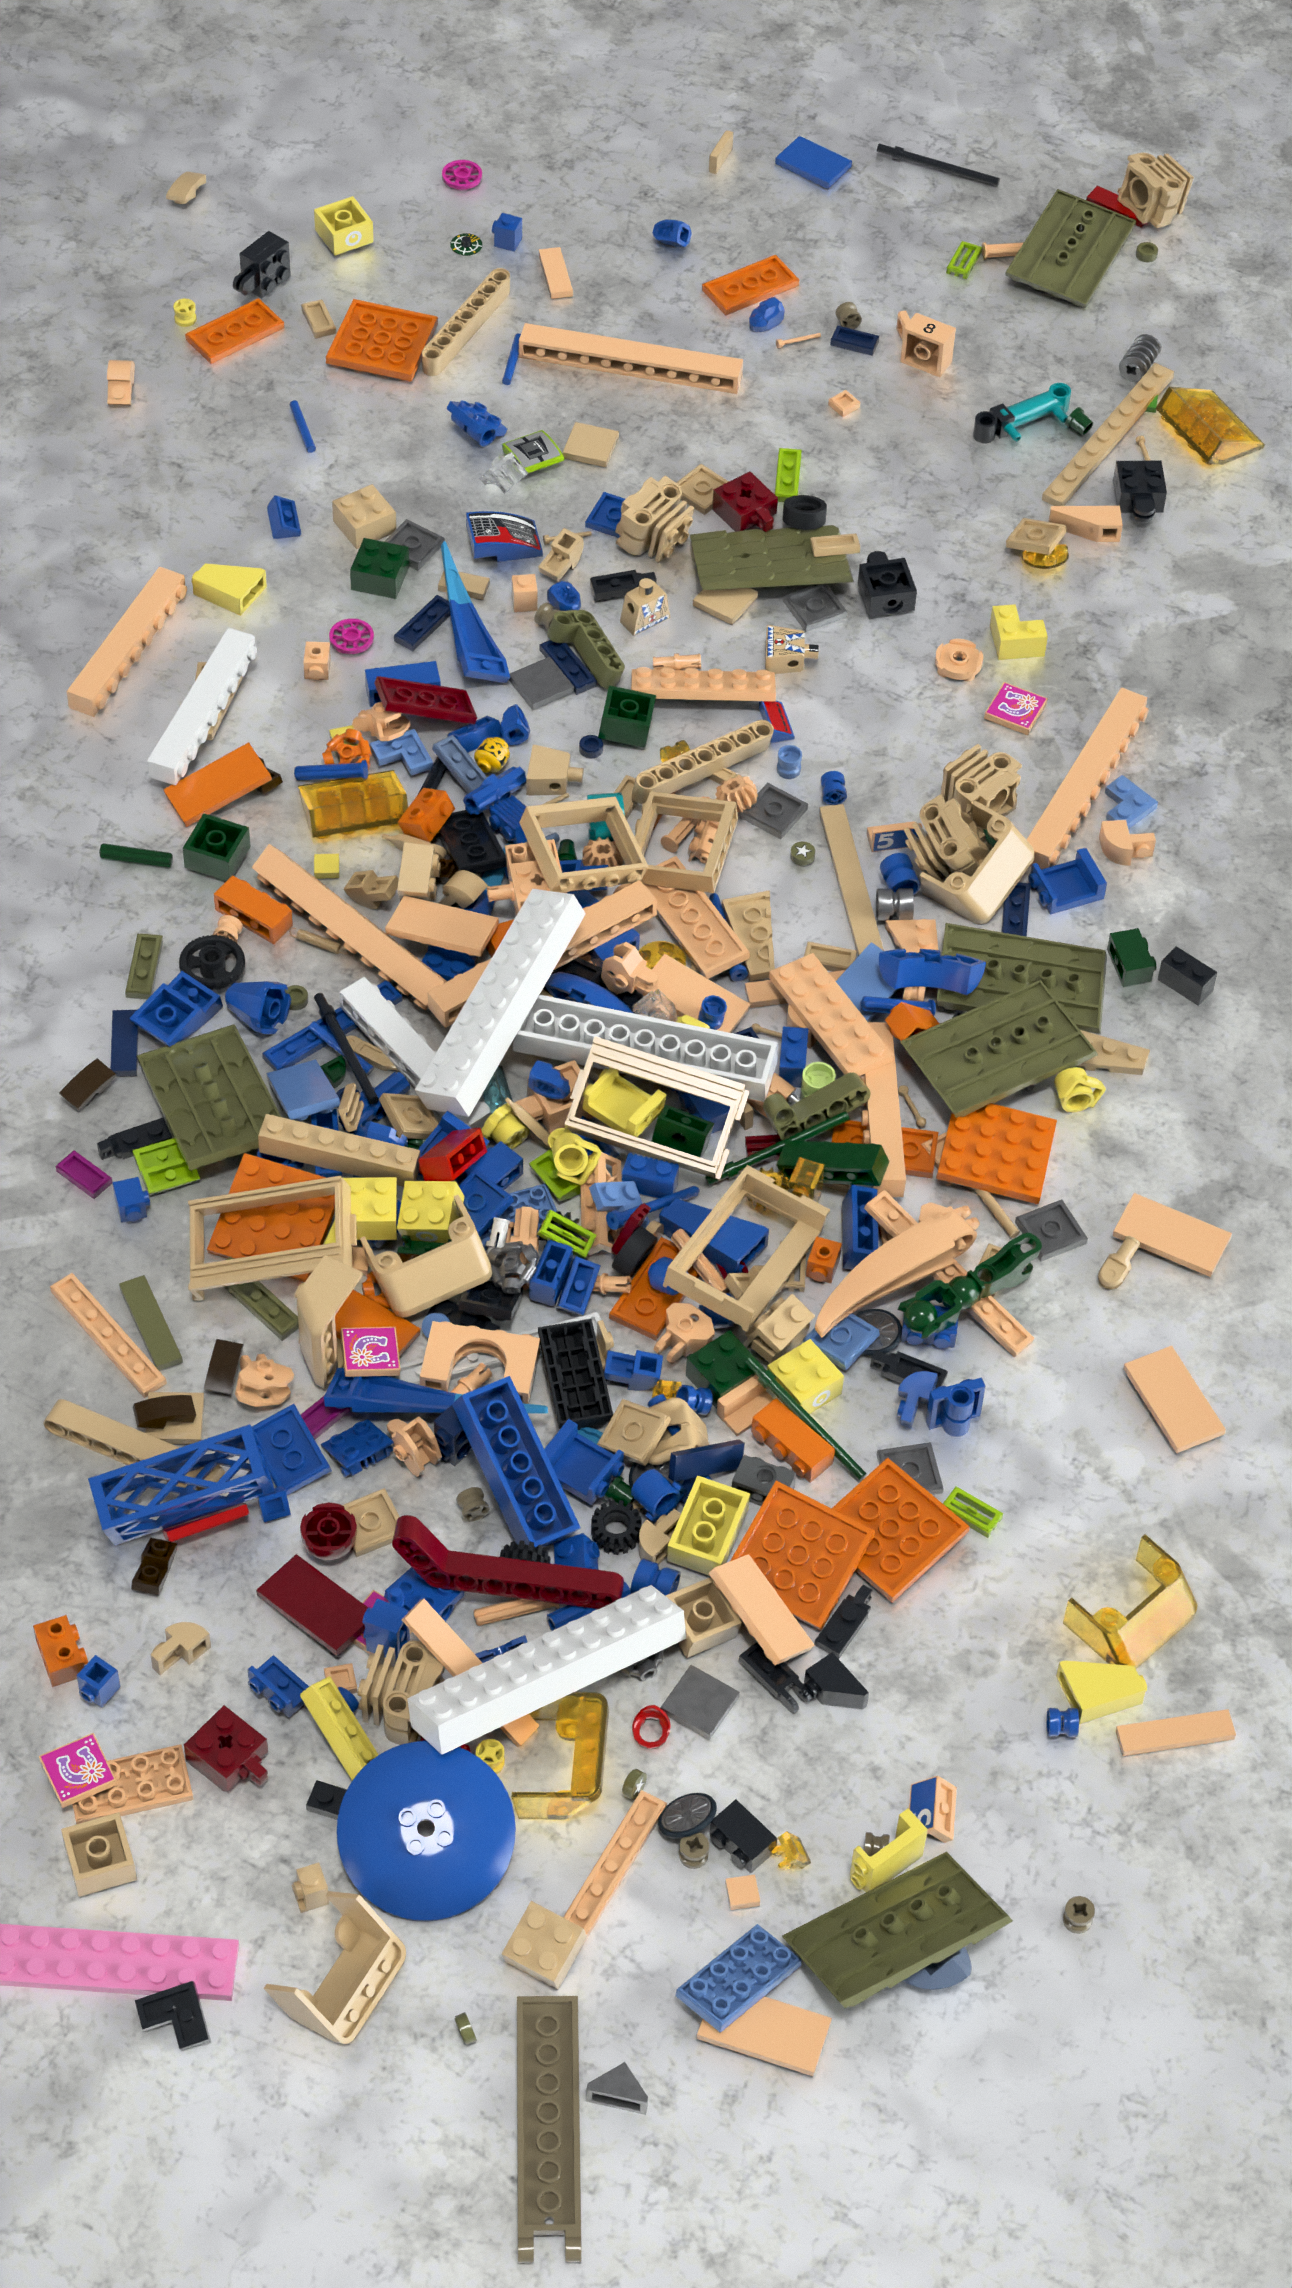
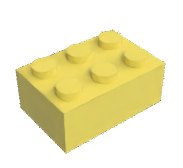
M697 1475L669 1541L667 1561L710 1576L709 1572L713 1568L727 1563L749 1510L750 1493Z

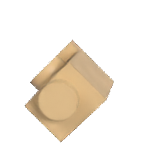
M319 1862L296 1869L297 1881L293 1882L292 1889L300 1912L303 1913L328 1905L329 1899L326 1897L328 1886Z

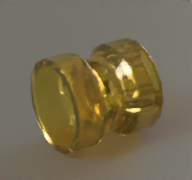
M681 740L672 747L668 745L660 748L662 763L690 751L689 745L685 740Z

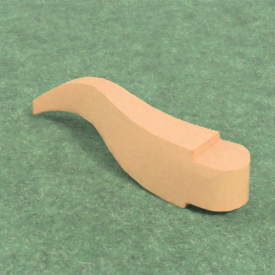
M951 1211L935 1220L930 1216L903 1231L869 1254L842 1280L824 1303L816 1320V1332L822 1338L840 1321L867 1304L952 1266L954 1258L960 1256L972 1246L977 1238V1232L956 1211Z

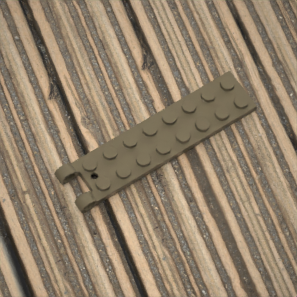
M517 1996L518 2263H534V2235H565V2262H581L578 1996ZM552 2219L554 2223L546 2224L545 2220Z

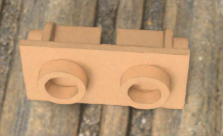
M702 819L698 821L694 830L697 835L692 839L688 848L691 851L688 859L689 862L694 856L699 858L702 863L707 862L719 822Z

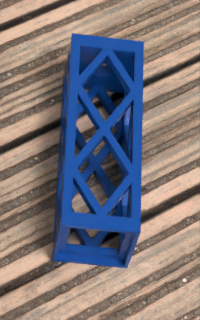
M250 1424L88 1478L102 1530L114 1546L275 1492L261 1442ZM208 1450L215 1451L212 1454H205ZM234 1456H239V1459L237 1461L228 1459ZM216 1465L230 1467L218 1482L204 1480ZM204 1467L195 1478L185 1476L190 1471ZM239 1469L249 1471L245 1476L230 1480ZM137 1474L146 1475L144 1477L134 1478ZM163 1480H170L167 1484L159 1483ZM179 1482L188 1484L186 1488L178 1487L176 1485ZM197 1486L206 1488L200 1491L195 1490ZM147 1488L160 1490L147 1506L134 1504ZM135 1490L125 1502L114 1500L118 1495ZM169 1493L179 1494L176 1499L161 1503ZM223 1493H229L227 1496L220 1495ZM127 1510L135 1512L132 1514H125ZM159 1516L157 1520L149 1519L151 1517Z

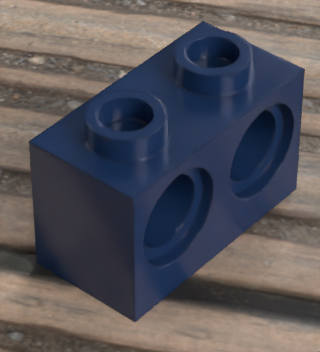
M451 1405L434 1420V1435L442 1455L441 1460L448 1461L455 1467L473 1449Z

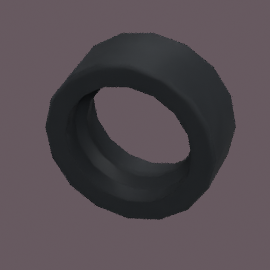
M809 495L788 497L783 504L782 520L786 525L796 529L812 530L820 528L826 522L827 504L824 500Z
M642 1226L638 1227L618 1252L612 1263V1268L623 1276L632 1277L651 1253L658 1238Z

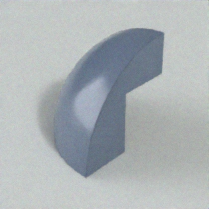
M964 1947L939 1963H931L903 1981L923 1989H943L956 1985L971 1974L972 1966L968 1952Z

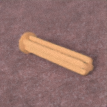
M983 242V259L1016 256L1024 242L986 244V242Z
M683 817L668 835H664L661 838L662 846L669 852H676L679 848L678 845L697 825L700 819Z
M683 1229L677 1230L671 1237V1240L680 1251L690 1239ZM701 1253L692 1266L707 1284L723 1293H729L730 1289L724 1282V1279L705 1255Z
M517 1598L475 1609L473 1614L476 1624L480 1626L554 1606L558 1609L560 1606L557 1603Z

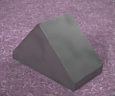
M625 2062L589 2082L586 2088V2102L644 2115L647 2113L648 2096Z

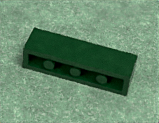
M786 1140L776 1165L784 1181L880 1186L890 1161L882 1145Z

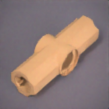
M532 1207L516 1209L514 1235L511 1236L510 1242L522 1241L526 1245L531 1243L538 1252L539 1210ZM521 1252L519 1255L521 1262L524 1265L530 1263L524 1253ZM519 1275L509 1276V1278L520 1279ZM526 1282L522 1286L523 1290L529 1289V1283Z

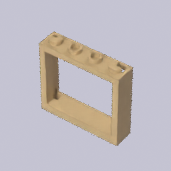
M650 791L647 802L642 804L641 819H637L635 826V839L643 856L658 814L717 821L719 825L703 872L648 865V869L641 882L648 885L714 893L738 821L736 802Z
M616 797L526 806L519 823L550 891L566 893L573 890H590L598 887L633 884L638 880L642 881L648 869V864ZM605 821L625 865L561 873L541 828Z

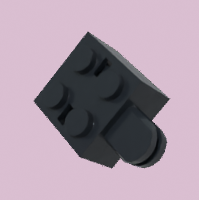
M268 231L240 252L241 272L234 277L233 289L244 296L251 292L262 299L291 276L289 242Z
M1162 460L1116 461L1113 485L1116 505L1120 506L1121 513H1133L1135 520L1139 522H1149L1153 519L1155 513H1163L1167 490Z
M871 552L867 557V563L859 564L858 587L869 617L915 611L917 589L906 559L889 560L885 552Z

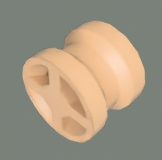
M221 916L217 923L218 927L214 930L213 935L225 936V938L228 937L237 943L238 935L243 929V924L234 916Z
M905 987L903 1000L924 1001L926 987Z

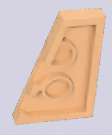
M935 919L885 920V929L888 933L892 934L896 947L905 949L906 953H919L920 949L938 950Z

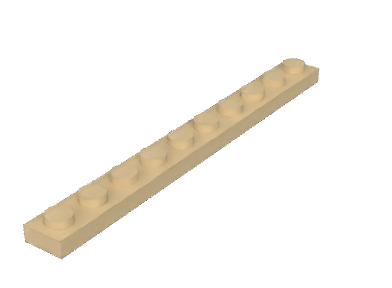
M1154 363L1043 492L1042 500L1053 506H1065L1147 410V406L1170 383L1175 371Z

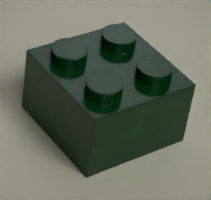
M363 538L350 569L351 590L396 599L409 569V547Z
M609 685L598 738L645 748L656 695Z
M203 813L183 846L184 868L227 881L232 875L234 876L251 847L249 827Z
M729 1330L687 1357L686 1377L697 1388L702 1387L711 1390L713 1396L712 1405L717 1409L719 1398L755 1375L744 1363L752 1353Z

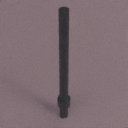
M880 143L877 147V152L890 155L892 159L899 161L904 159L994 186H998L1000 182L998 177L904 151L902 147L895 146L894 148Z
M317 993L314 996V1000L319 1007V1015L323 1022L328 1024L368 1102L376 1104L379 1098L341 1029L333 1006L328 1004L323 993Z

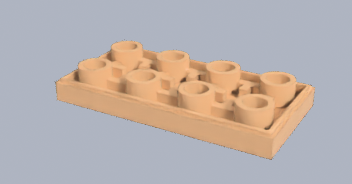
M404 895L386 925L385 932L387 935L396 936L400 939H408L446 950H454L471 956L481 957L499 925V920L497 917Z
M666 954L662 956L652 969L653 972L659 975L656 993L648 996L637 991L679 1017L689 1015L697 1020L704 998L711 995L719 996L726 1002L727 1009L723 1024L717 1030L732 1033L751 1006L750 1003Z
M1136 1193L1133 1194L1113 1231V1237L1123 1241L1126 1236L1134 1237L1140 1242V1248L1209 1277L1212 1276L1232 1235L1228 1231Z
M1173 1346L1124 1364L1123 1369L1176 1453L1225 1434V1427Z
M749 1554L717 1566L709 1572L716 1588L724 1594L731 1604L732 1610L739 1615L747 1626L749 1634L757 1640L764 1650L765 1656L774 1665L808 1652L815 1646Z
M182 1745L108 1760L107 1762L116 1778L117 1785L72 1805L76 1824H80L118 1812L120 1816H125L193 1800Z
M764 1996L721 2033L702 2019L697 2039L814 2076L832 2018Z

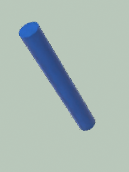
M519 333L514 336L502 383L505 385L511 384L518 359L519 339L521 336Z
M293 400L289 404L306 449L309 453H312L316 450L315 444L299 403Z
M313 1021L308 1029L344 1056L335 1037ZM355 1053L365 1074L369 1075L374 1067Z

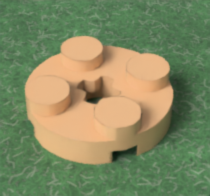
M952 639L949 641V644L943 646L942 643L937 648L935 665L938 668V674L942 677L972 681L982 668L983 653L981 650L979 652L976 649V644L969 640ZM957 657L962 658V661H957Z

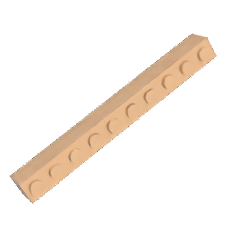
M528 323L524 324L519 339V358L733 394L738 393L743 373V359Z
M1122 687L1120 688L1028 836L1027 841L1034 849V861L1032 864L1038 863L1040 869H1045L1058 863L1061 849L1067 848L1071 839V833L1077 832L1081 822L1080 818L1082 816L1086 817L1089 812L1091 800L1095 801L1101 789L1100 786L1107 783L1111 768L1115 769L1119 762L1120 753L1126 752L1130 737H1135L1137 734L1139 722L1145 721L1149 708H1146L1148 697Z
M268 844L252 866V869L259 873L257 878L267 886L273 884L276 887L274 889L275 893L285 900L287 897L292 899L291 905L301 913L307 911L311 914L308 917L309 920L319 927L322 924L328 929L325 932L337 941L339 938L345 941L343 946L353 954L359 952L362 955L360 959L371 968L374 966L379 968L378 974L388 982H391L393 979L398 983L396 988L406 996L412 994L416 998L413 1002L425 1011L428 1008L427 992L435 986L447 982L271 844Z
M638 880L633 884L626 885L623 889L612 895L605 896L601 901L583 908L586 914L554 970L656 916V897ZM491 959L477 964L474 968L463 974L456 975L453 979L442 985H437L427 992L428 1008L445 1028L455 1022Z

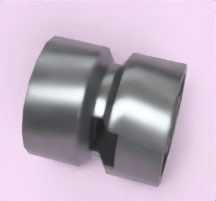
M912 888L898 889L896 892H893L892 889L876 890L877 921L892 920L893 917H896L897 920H913L914 895Z

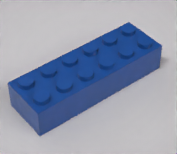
M505 1377L461 1395L452 1406L517 1545H519L520 1540H523L526 1545H529L531 1541L534 1542V1547L541 1545L544 1548L577 1532L581 1527L511 1377Z

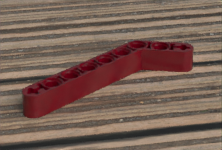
M404 1515L396 1521L392 1540L393 1548L432 1587L596 1609L603 1608L622 1598L624 1578L616 1572L450 1551L418 1518Z

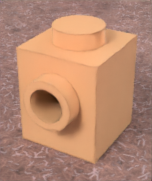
M535 574L512 575L514 612L537 611L538 591Z
M306 641L303 662L304 679H329L331 661L330 642Z

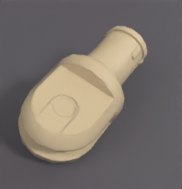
M1126 1236L1117 1253L1109 1254L1098 1273L1099 1283L1104 1288L1109 1290L1116 1289L1123 1283L1132 1269L1130 1260L1141 1245L1137 1239Z

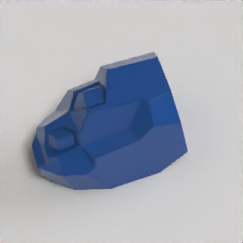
M669 219L656 223L652 232L659 242L674 247H686L692 235L689 225L682 221Z
M776 297L760 302L759 306L752 311L749 317L750 328L754 332H764L778 326L784 319L785 309L782 302Z
M561 581L552 585L547 590V600L555 609L561 611L580 610V594L571 583Z
M517 704L507 708L503 713L502 722L500 723L502 738L508 745H519L527 740L530 734L527 719Z
M540 1060L535 1062L529 1074L528 1087L536 1094L551 1099H563L570 1093L569 1080L564 1078L560 1071L553 1067V1064Z

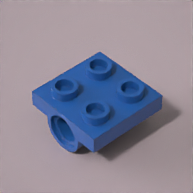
M463 400L460 402L450 401L446 408L452 413L451 420L482 447L490 445L496 436L504 437L508 430L501 423L502 420L499 417L486 411L487 407L479 402L472 404Z
M982 1377L973 1380L966 1379L959 1384L948 1387L940 1386L930 1391L926 1414V1424L929 1430L943 1427L944 1431L950 1436L960 1437L965 1435L969 1430L971 1419L981 1416L986 1387Z
M411 1567L385 1590L384 1598L388 1600L391 1589L399 1587L405 1595V1609L410 1611L421 1599H425L446 1622L452 1614L455 1604L464 1597L465 1591L432 1587Z

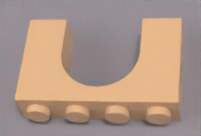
M432 1321L420 1373V1386L448 1392L452 1371L456 1363L466 1355L486 1353L502 1362L505 1367L504 1378L511 1377L522 1403L529 1404L540 1354V1338L529 1334H511L503 1330L480 1329L477 1326L454 1325L447 1321Z

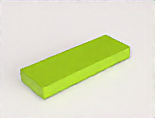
M779 448L775 495L778 497V502H784L788 497L798 495L802 453L800 449Z

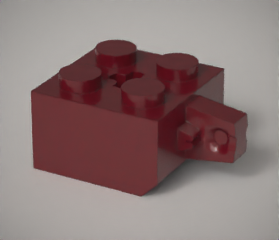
M751 471L713 489L712 510L735 532L744 531L754 525H757L764 532L773 529L774 519L772 516L777 514L778 497Z
M225 1705L184 1744L186 1762L222 1791L229 1792L241 1779L249 1778L258 1786H261L268 1779V1771L261 1765L262 1758L268 1753L267 1738Z

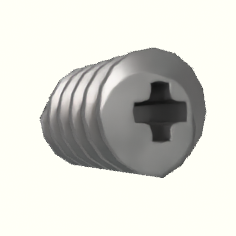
M1142 334L1134 340L1119 363V371L1125 379L1138 382L1147 373L1161 352L1162 346L1157 338L1148 334Z

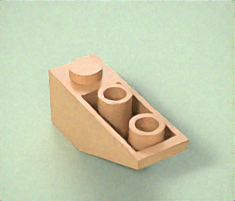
M1051 506L1049 522L1066 525V532L1095 542H1120L1123 526L1120 506Z

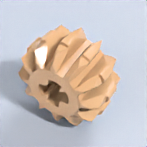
M738 775L736 778L730 777V780L722 781V785L716 788V800L736 802L737 812L743 813L744 810L751 809V805L757 803V788L748 776L741 777V775Z
M600 837L596 841L589 840L587 846H584L582 854L584 866L608 865L609 867L624 864L615 841L611 842L609 837L605 840H602Z

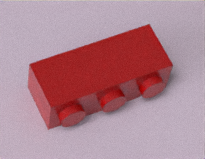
M481 1128L452 1131L418 1159L419 1170L423 1175L424 1181H453L487 1153Z

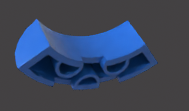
M896 949L879 953L881 975L887 984L894 989L923 986L941 988L968 995L978 986L986 966L985 961L956 953V957L951 955L941 956L940 950L920 949L919 953H906L905 949Z
M557 972L552 974L545 984L546 989L554 998L635 1014L614 994L583 977Z

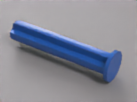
M362 760L361 763L296 766L294 776L296 780L362 777L363 780H366L368 778V765L366 760Z
M864 996L860 1002L861 1010L867 1012L890 1014L891 1010L900 1002L929 1010L933 1016H935L936 1012L935 1001L931 999L925 1002Z

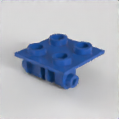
M369 1419L356 1423L348 1430L332 1436L329 1440L323 1442L321 1447L342 1465L340 1470L344 1477L348 1475L352 1477L362 1471V1467L364 1469L369 1467L367 1460L371 1465H374L376 1462L389 1457L393 1451L391 1444L394 1442Z

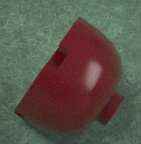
M328 1502L312 1507L313 1511L309 1512L307 1516L306 1514L303 1516L300 1525L301 1538L306 1550L316 1558L327 1561L336 1560L348 1554L355 1544L357 1535L355 1516L346 1511L344 1506L337 1503Z

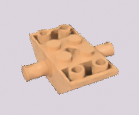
M547 840L562 873L555 840ZM528 842L505 845L509 884L487 886L488 901L511 899L516 916L532 889L550 891Z

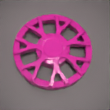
M455 160L443 168L442 179L449 187L457 190H468L481 182L482 169L472 161Z
M344 619L334 624L330 629L329 640L332 647L341 653L358 654L364 652L372 645L374 632L372 627L365 621ZM350 625V627L344 629L343 626ZM359 626H362V627H364V628H363V630L360 631V630L358 629V627H359ZM335 631L341 633L342 636L334 635ZM370 635V638H361V636ZM343 641L344 643L338 645L336 642Z

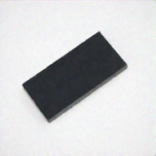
M467 810L453 812L438 831L457 871L465 870L476 874L507 867L506 855L483 812L478 815L470 814Z

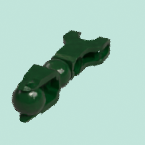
M1023 1233L1009 1241L994 1256L976 1266L974 1271H968L966 1276L954 1277L949 1283L935 1280L916 1292L915 1297L901 1302L897 1310L904 1312V1322L907 1328L912 1332L920 1333L921 1339L928 1338L934 1332L939 1333L956 1324L961 1309L971 1308L981 1298L988 1297L1005 1287L1013 1288L1027 1280L1033 1270V1265L1030 1262L1038 1257L1042 1243L1034 1234ZM1022 1244H1031L1034 1249L1024 1253L1020 1247ZM936 1300L938 1303H943L949 1310L938 1317L937 1310L930 1301Z

